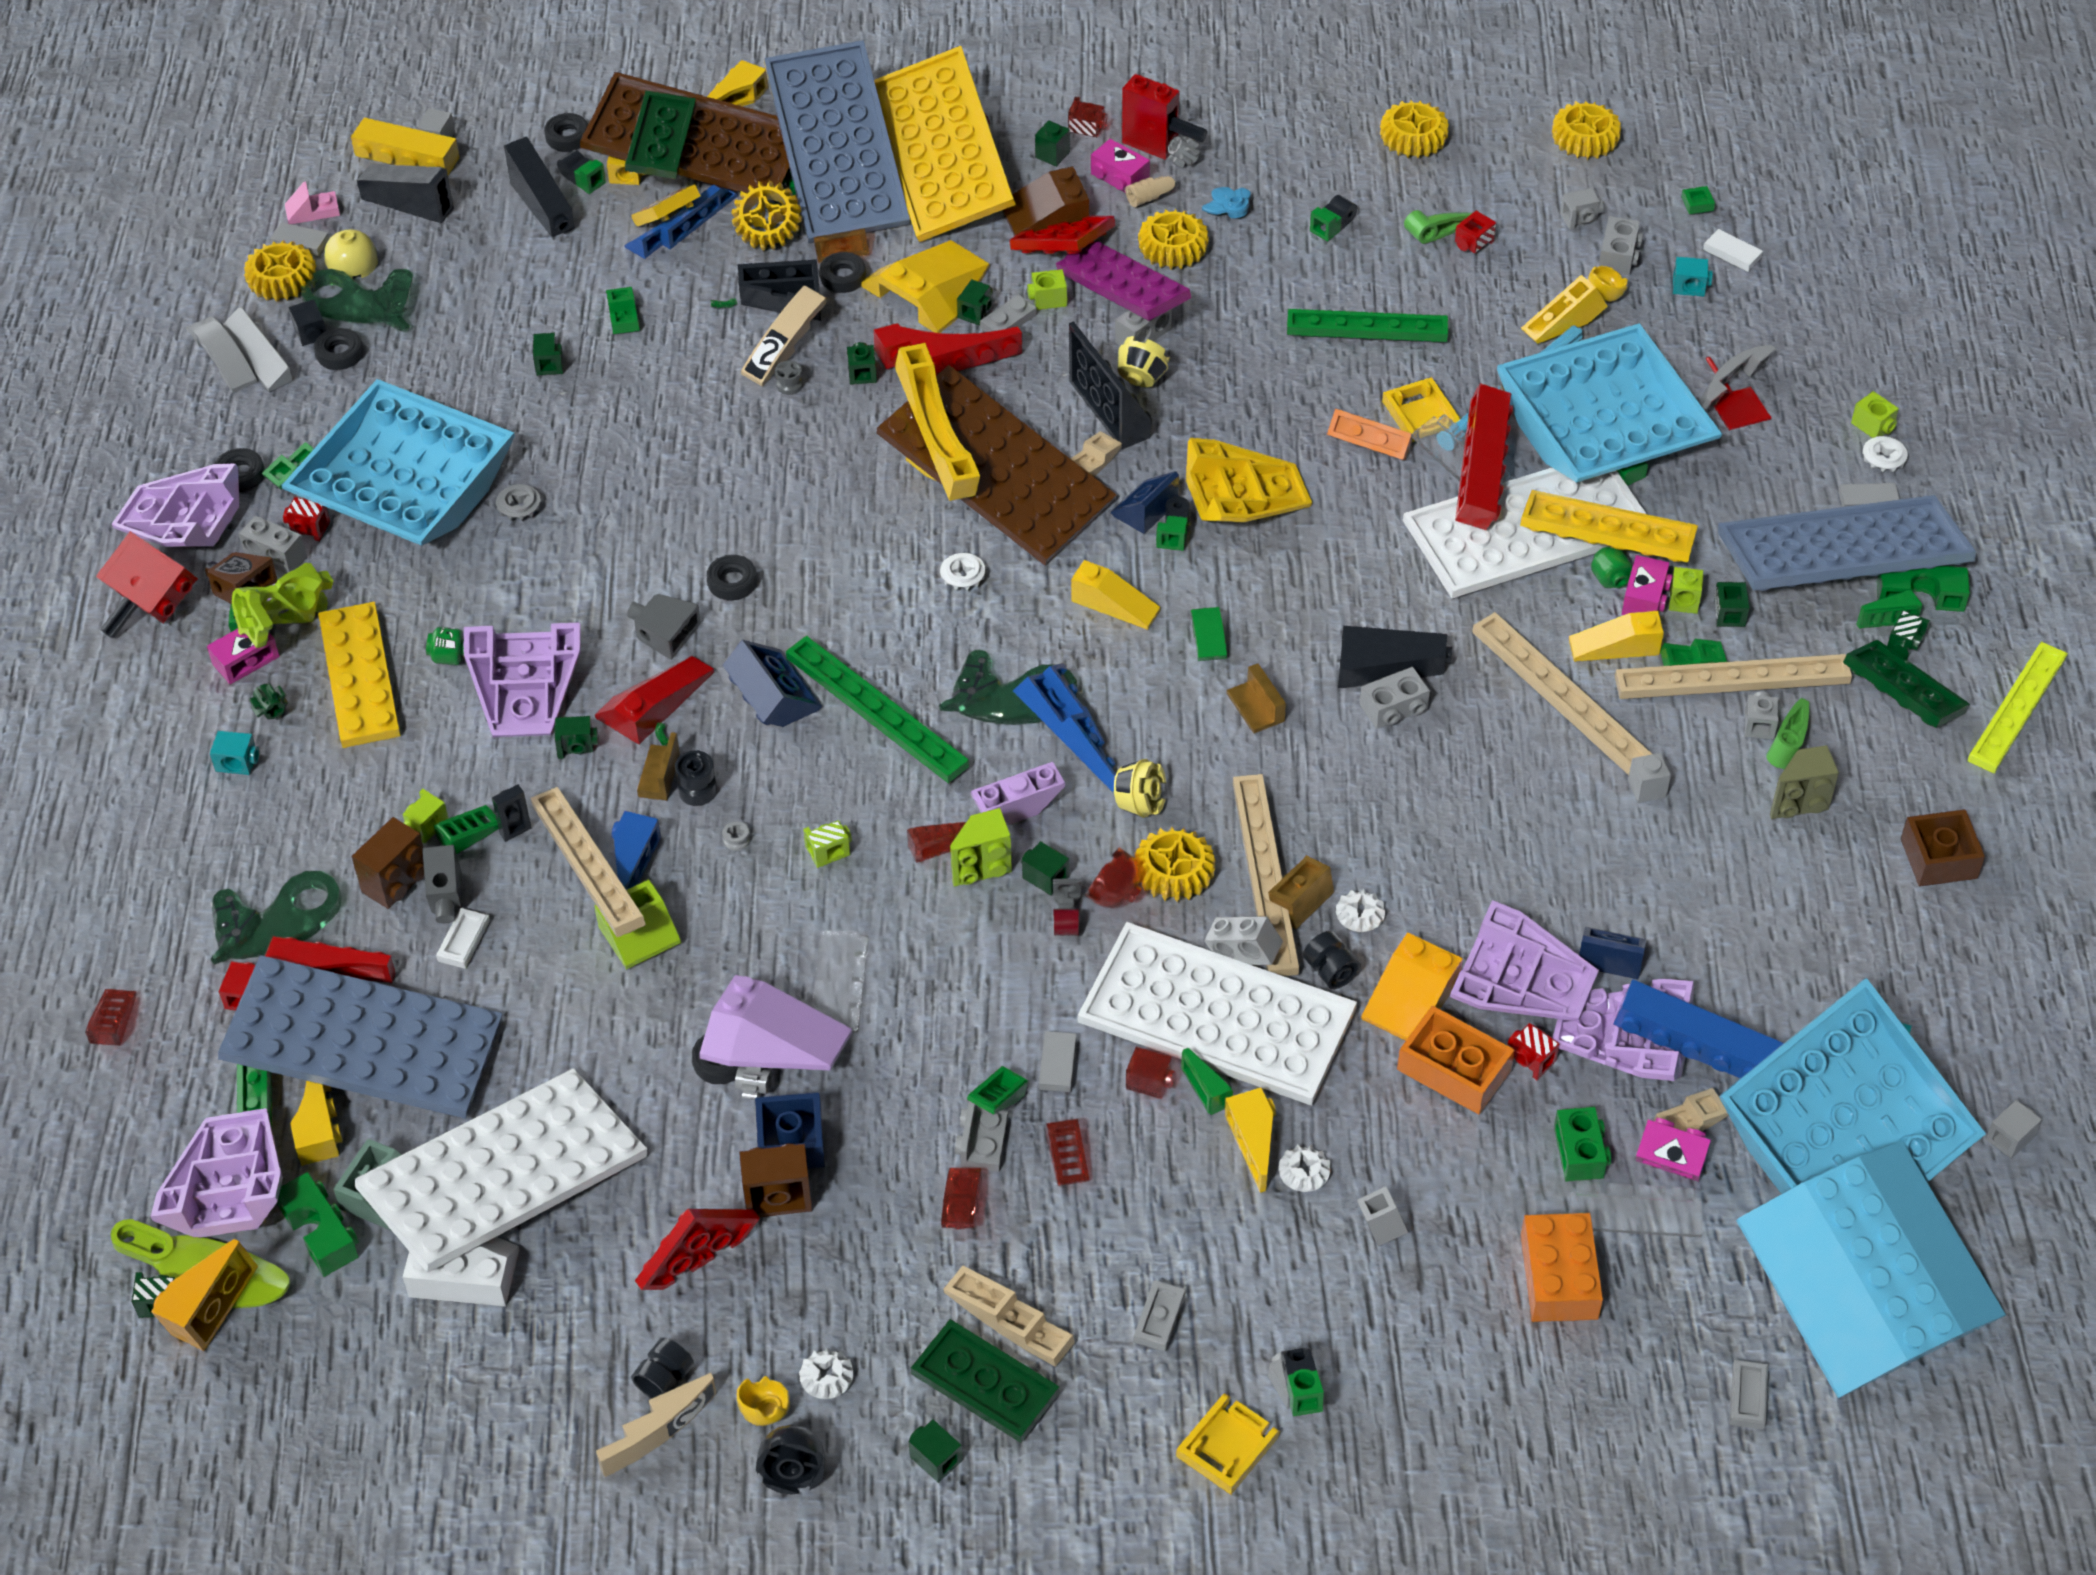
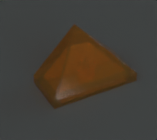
M865 228L813 237L818 263H821L827 256L838 252H850L858 256L869 255Z

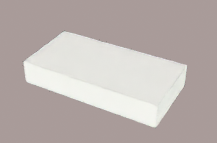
M1720 229L1704 243L1703 250L1747 272L1751 270L1763 255L1762 250Z
M460 908L436 954L437 961L466 969L490 923L489 915Z

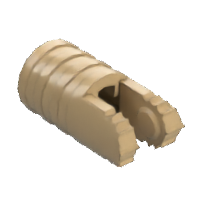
M1161 176L1154 179L1149 177L1126 186V197L1130 205L1135 208L1159 198V195L1173 190L1176 181L1169 176Z

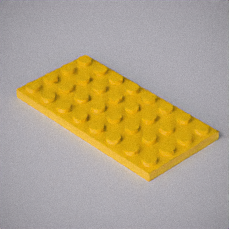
M962 46L874 80L905 203L919 242L1016 205Z

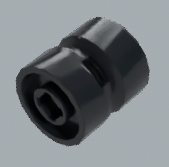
M693 750L685 752L678 757L675 763V772L681 800L692 806H702L712 801L717 794V785L711 756L703 751Z
M1326 931L1317 935L1308 943L1303 951V958L1314 971H1318L1320 978L1333 990L1347 985L1358 974L1361 967L1358 959L1349 949H1345L1344 943L1333 931Z
M659 1338L648 1353L650 1360H643L631 1375V1379L641 1392L653 1399L675 1389L678 1386L676 1380H682L694 1365V1360L678 1343L668 1338Z

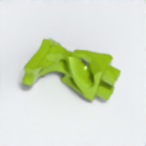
M306 562L282 576L276 584L266 587L236 588L232 594V608L238 625V633L240 635L246 634L256 648L266 646L268 632L272 629L273 624L313 622L315 612L326 611L327 597L321 591L332 589L333 579L329 572H317L312 563ZM289 609L284 613H279L282 610Z

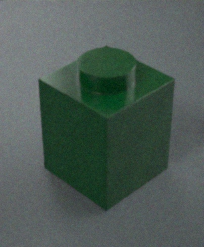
M1048 120L1035 134V158L1057 167L1070 153V129Z
M1041 841L1033 849L1027 850L1022 857V878L1050 896L1053 895V879H1068L1070 877L1069 858Z
M934 1419L925 1427L919 1426L915 1429L909 1438L910 1458L938 1483L963 1461L962 1445Z

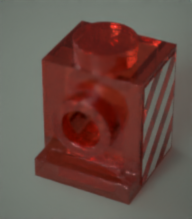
M1075 97L1068 112V128L1071 133L1097 138L1101 128L1106 127L1108 114L1104 113V106L1081 102L1080 97Z

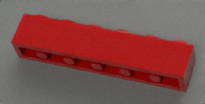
M1480 383L1470 400L1455 521L1487 531L1492 520L1497 521L1501 511V505H1498V501L1501 498L1504 485L1500 484V481L1506 470L1503 460L1506 457L1508 445L1505 444L1511 428V425L1507 424L1512 414L1513 405H1510V392Z

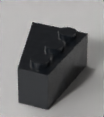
M817 259L738 264V285L741 305L781 313L804 285L820 294ZM821 310L813 320L821 321Z

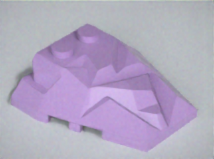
M1652 980V988L1693 1005L1694 981ZM1630 984L1622 985L1623 991L1605 993L1603 988L1590 990L1578 1021L1557 1019L1553 1039L1560 1044L1559 1049L1641 1078L1675 1081L1682 1077L1685 1056L1678 1051L1665 1046H1658L1651 1040L1628 1033L1622 1028L1613 1025L1624 994Z

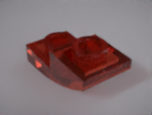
M949 1168L943 1199L942 1228H974L979 1209L978 1194L982 1182L981 1168Z

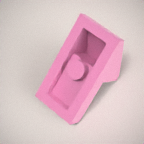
M306 181L301 184L285 203L288 224L340 216L335 191L309 196Z

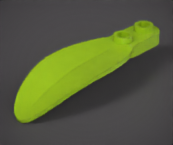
M133 1219L119 1221L113 1226L110 1233L111 1241L116 1251L152 1265L160 1275L175 1278L226 1244L204 1237L198 1238L189 1235L170 1236L165 1231ZM128 1237L134 1238L131 1242H124ZM156 1249H163L161 1253H153V1251ZM249 1253L258 1265V1268L232 1308L259 1307L276 1301L287 1292L290 1286L288 1275L276 1265Z

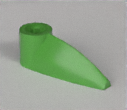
M1415 210L1406 217L1404 227L1420 243L1426 244L1455 233L1456 226L1472 213L1453 212L1426 216L1422 211Z
M1800 698L1785 717L1777 736L1766 754V758L1771 765L1785 769L1796 752L1800 750L1808 726L1809 701Z

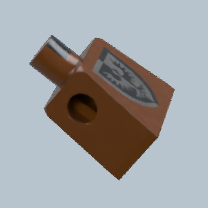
M234 552L219 563L209 562L205 568V574L209 578L212 593L232 604V594L236 588L266 587L276 584L278 581L272 558Z

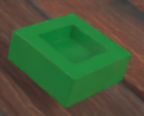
M1708 186L1682 190L1681 198L1689 214L1714 211L1715 201Z

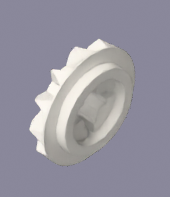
M1885 436L1874 437L1868 440L1862 451L1864 462L1870 463L1871 469L1881 468L1882 472L1885 469L1894 472L1896 468H1903L1908 457L1907 449L1901 442Z
M958 553L949 556L943 561L940 575L944 579L946 586L952 585L955 590L959 587H964L968 591L970 586L978 587L980 580H984L985 565L979 557L973 554ZM960 567L967 573L966 576H961L959 573Z
M1364 888L1361 892L1350 890L1348 895H1341L1336 905V915L1339 922L1352 931H1371L1377 928L1384 920V902L1377 898L1376 893H1366ZM1363 904L1364 911L1361 917H1358V905Z
M1297 1144L1295 1149L1286 1150L1284 1156L1280 1159L1279 1175L1288 1187L1296 1191H1314L1321 1188L1329 1179L1330 1160L1326 1159L1323 1150L1317 1151L1312 1145L1306 1148L1300 1147ZM1300 1160H1303L1307 1166H1310L1309 1176H1307L1303 1168H1299Z
M828 1347L825 1351L821 1352L814 1350L808 1359H803V1364L799 1371L800 1382L804 1390L813 1397L819 1399L838 1397L852 1383L853 1368L851 1361L841 1351L834 1352ZM832 1365L833 1376L826 1375L819 1380L821 1377L819 1369L826 1370Z

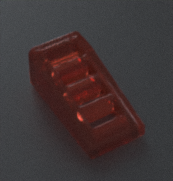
M966 822L919 826L907 829L908 847L916 863L950 852V845Z
M105 989L85 1031L90 1044L121 1045L137 996L136 991ZM111 999H121L124 1002L111 1001ZM115 1007L120 1008V1010H108V1008ZM106 1016H115L116 1018H115V1019H112V1018H105V1017H106ZM103 1024L112 1025V1026H111V1027H104Z
M1078 1119L1046 1123V1139L1057 1186L1089 1182L1090 1179ZM1072 1136L1071 1140L1056 1141V1137ZM1074 1146L1075 1149L1074 1151L1058 1152V1148ZM1077 1157V1162L1064 1164L1060 1162V1159ZM1076 1168L1080 1170V1174L1063 1176L1062 1170Z

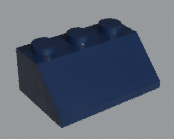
M741 640L722 665L729 674V680L738 686L743 693V699L753 707L757 713V719L765 725L772 724L785 727L822 708L819 700L791 662L786 659L781 649Z

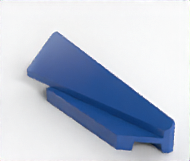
M712 185L701 193L700 197L692 201L694 206L690 208L685 206L667 221L660 223L626 243L624 247L643 259H646L662 245L671 250L738 197L737 193L724 187Z

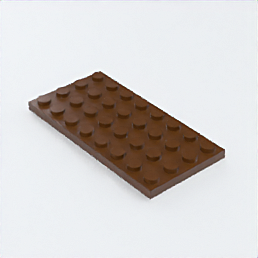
M614 72L580 140V148L626 160L644 94L647 90L696 99V107L678 175L748 194L749 185L756 189L758 188L759 181L762 182L763 187L767 186L769 180L773 182L774 187L779 182L784 186L790 172L776 115L619 72Z
M948 365L936 376L940 396L956 437L962 446L971 453L980 474L976 495L961 498V500L1046 566L1115 501L1117 495ZM907 401L877 427L876 434L942 485L909 401Z

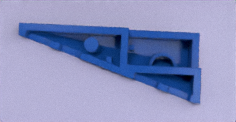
M1064 663L1049 666L1041 674L1028 676L1013 692L1114 793L1116 773L1112 768L1116 763L1112 757H1106L1102 749V745L1105 742L1087 707L1082 706L1076 698L1075 694L1078 692L1076 685H1069L1064 675L1067 671Z

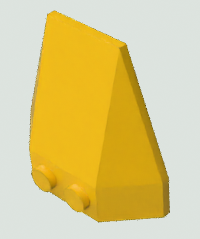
M949 240L878 269L861 282V287L879 298L891 290L918 307V322L932 332L941 333L958 318V296L971 279L981 282L990 264L954 241Z
M1189 438L1186 483L1201 520L1248 522L1311 506L1312 501L1296 464L1215 439Z

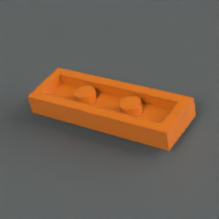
M1336 408L1327 432L1329 436L1402 460H1406L1414 435Z

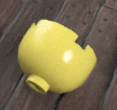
M353 229L343 230L329 238L325 246V264L330 275L337 279L349 281L353 280L352 276L360 274L361 278L375 270L378 264L377 251L374 243L365 233Z

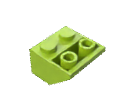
M1000 808L971 815L950 845L952 883L954 887L963 884L969 885L991 877H1000L1012 872L1011 835Z
M646 880L626 890L643 915L646 924L631 933L616 937L598 907L594 905L598 927L626 970L681 943L665 903L650 880Z

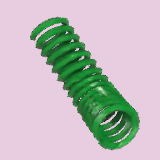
M733 298L728 301L710 300L711 307L713 308L714 306L716 308V305L717 308H730L736 305V299L734 300Z
M659 722L656 725L655 734L662 746H667L664 744L669 741L664 734L665 725Z

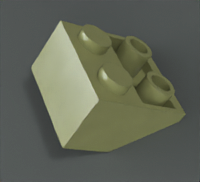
M1827 745L1800 749L1796 752L1778 779L1769 814L1771 819L1790 818L1795 815L1820 813L1829 810L1839 772Z

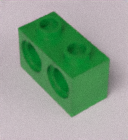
M1586 1107L1557 1110L1554 1132L1565 1182L1604 1179L1606 1166L1611 1164V1154L1609 1147L1603 1144L1602 1138L1605 1137L1603 1119H1598L1596 1108Z

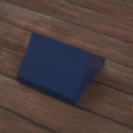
M1177 471L1144 480L1111 511L1113 517L1145 534L1165 515L1167 500L1179 496V474Z
M1585 927L1579 956L1594 966L1599 972L1638 979L1646 939Z

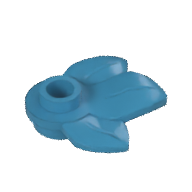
M1229 187L1215 188L1211 192L1213 201L1202 206V210L1210 214L1227 213L1231 218H1240L1248 212V200L1251 198V193L1246 188H1239L1235 191Z

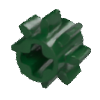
M270 683L258 686L253 692V697L249 699L255 715L259 718L264 714L267 720L281 716L285 710V705H288V701L285 698L286 694L281 686L273 688Z

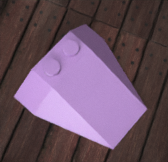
M213 464L139 485L111 525L114 529L125 533L131 531L142 539L164 547L214 546L239 508L238 467L236 464Z
M580 623L551 624V632L496 634L493 626L464 627V657L492 737L552 735L555 718H558L581 652Z
M1492 900L1481 924L1477 939L1463 970L1459 973L1450 997L1483 1010L1578 1021L1599 970L1521 911Z
M735 975L711 1012L700 1051V1059L738 1067L831 1070L850 1038L852 1029L766 982Z
M267 1109L205 1118L158 1190L151 1213L152 1220L198 1238L258 1229L277 1203L283 1180Z

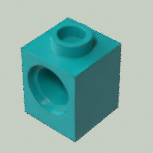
M1676 257L1672 294L1704 297L1706 286H1711L1713 270H1708V259Z
M217 731L209 753L215 772L250 775L253 764H257L259 760V747L255 745L253 735Z

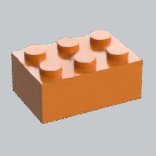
M1432 1005L1399 1049L1397 1070L1480 1115L1511 1072L1515 1049Z
M1590 1213L1524 1215L1520 1236L1532 1322L1598 1320L1603 1298Z

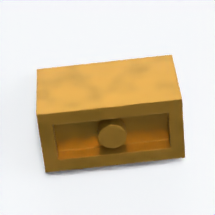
M1259 663L1248 667L1247 682L1227 689L1226 694L1253 734L1285 722L1286 703Z
M671 732L667 746L650 744L637 788L638 797L667 801L675 775V763L678 757H680L677 733Z
M1306 855L1268 892L1271 902L1289 910L1292 928L1297 929L1334 893L1331 869L1329 866Z

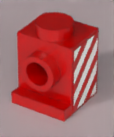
M1474 211L1456 226L1455 242L1458 248L1462 251L1470 250L1476 253L1487 243L1492 244L1495 239L1496 222L1479 211Z
M294 497L290 506L286 507L283 513V522L289 524L291 531L301 535L314 536V540L319 542L330 523L327 507L308 499Z
M1531 1023L1522 1031L1516 1030L1507 1043L1508 1046L1515 1049L1513 1058L1516 1062L1532 1070V1078L1536 1081L1557 1061L1560 1044Z

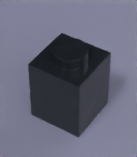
M312 299L288 307L293 327L302 346L315 343L316 339L326 331L324 320L315 300Z

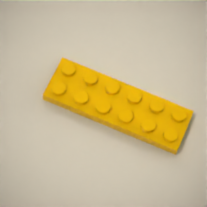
M1531 490L1520 526L1532 531H1545L1564 538L1573 537L1591 544L1610 545L1619 550H1633L1646 556L1656 555L1668 558L1674 562L1689 561L1698 525L1536 490Z
M375 601L319 612L318 616L342 748L400 737Z

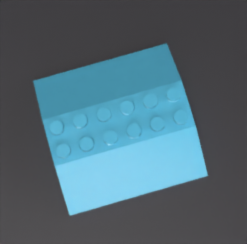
M1640 323L1497 366V371L1505 391L1511 393L1510 405H1513V412L1521 430L1547 465L1576 483L1719 439L1722 436L1720 430Z
M376 379L282 484V489L422 546L458 528L486 495L515 434L512 431Z
M1864 978L1719 1096L1747 1150L1781 1194L1851 1159L1903 1141L1925 1180L1928 1182L1986 1134L1867 978Z
M1903 1141L1851 1159L1797 1185L1736 1220L1838 1399L2006 1316Z

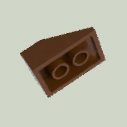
M1071 166L1049 171L1012 194L1016 205L1002 210L1013 235L1016 236L1022 231L1032 229L1036 232L1041 229H1047L1048 225L1065 221L1068 224L1082 221L1083 217L1089 216V198L1074 167Z

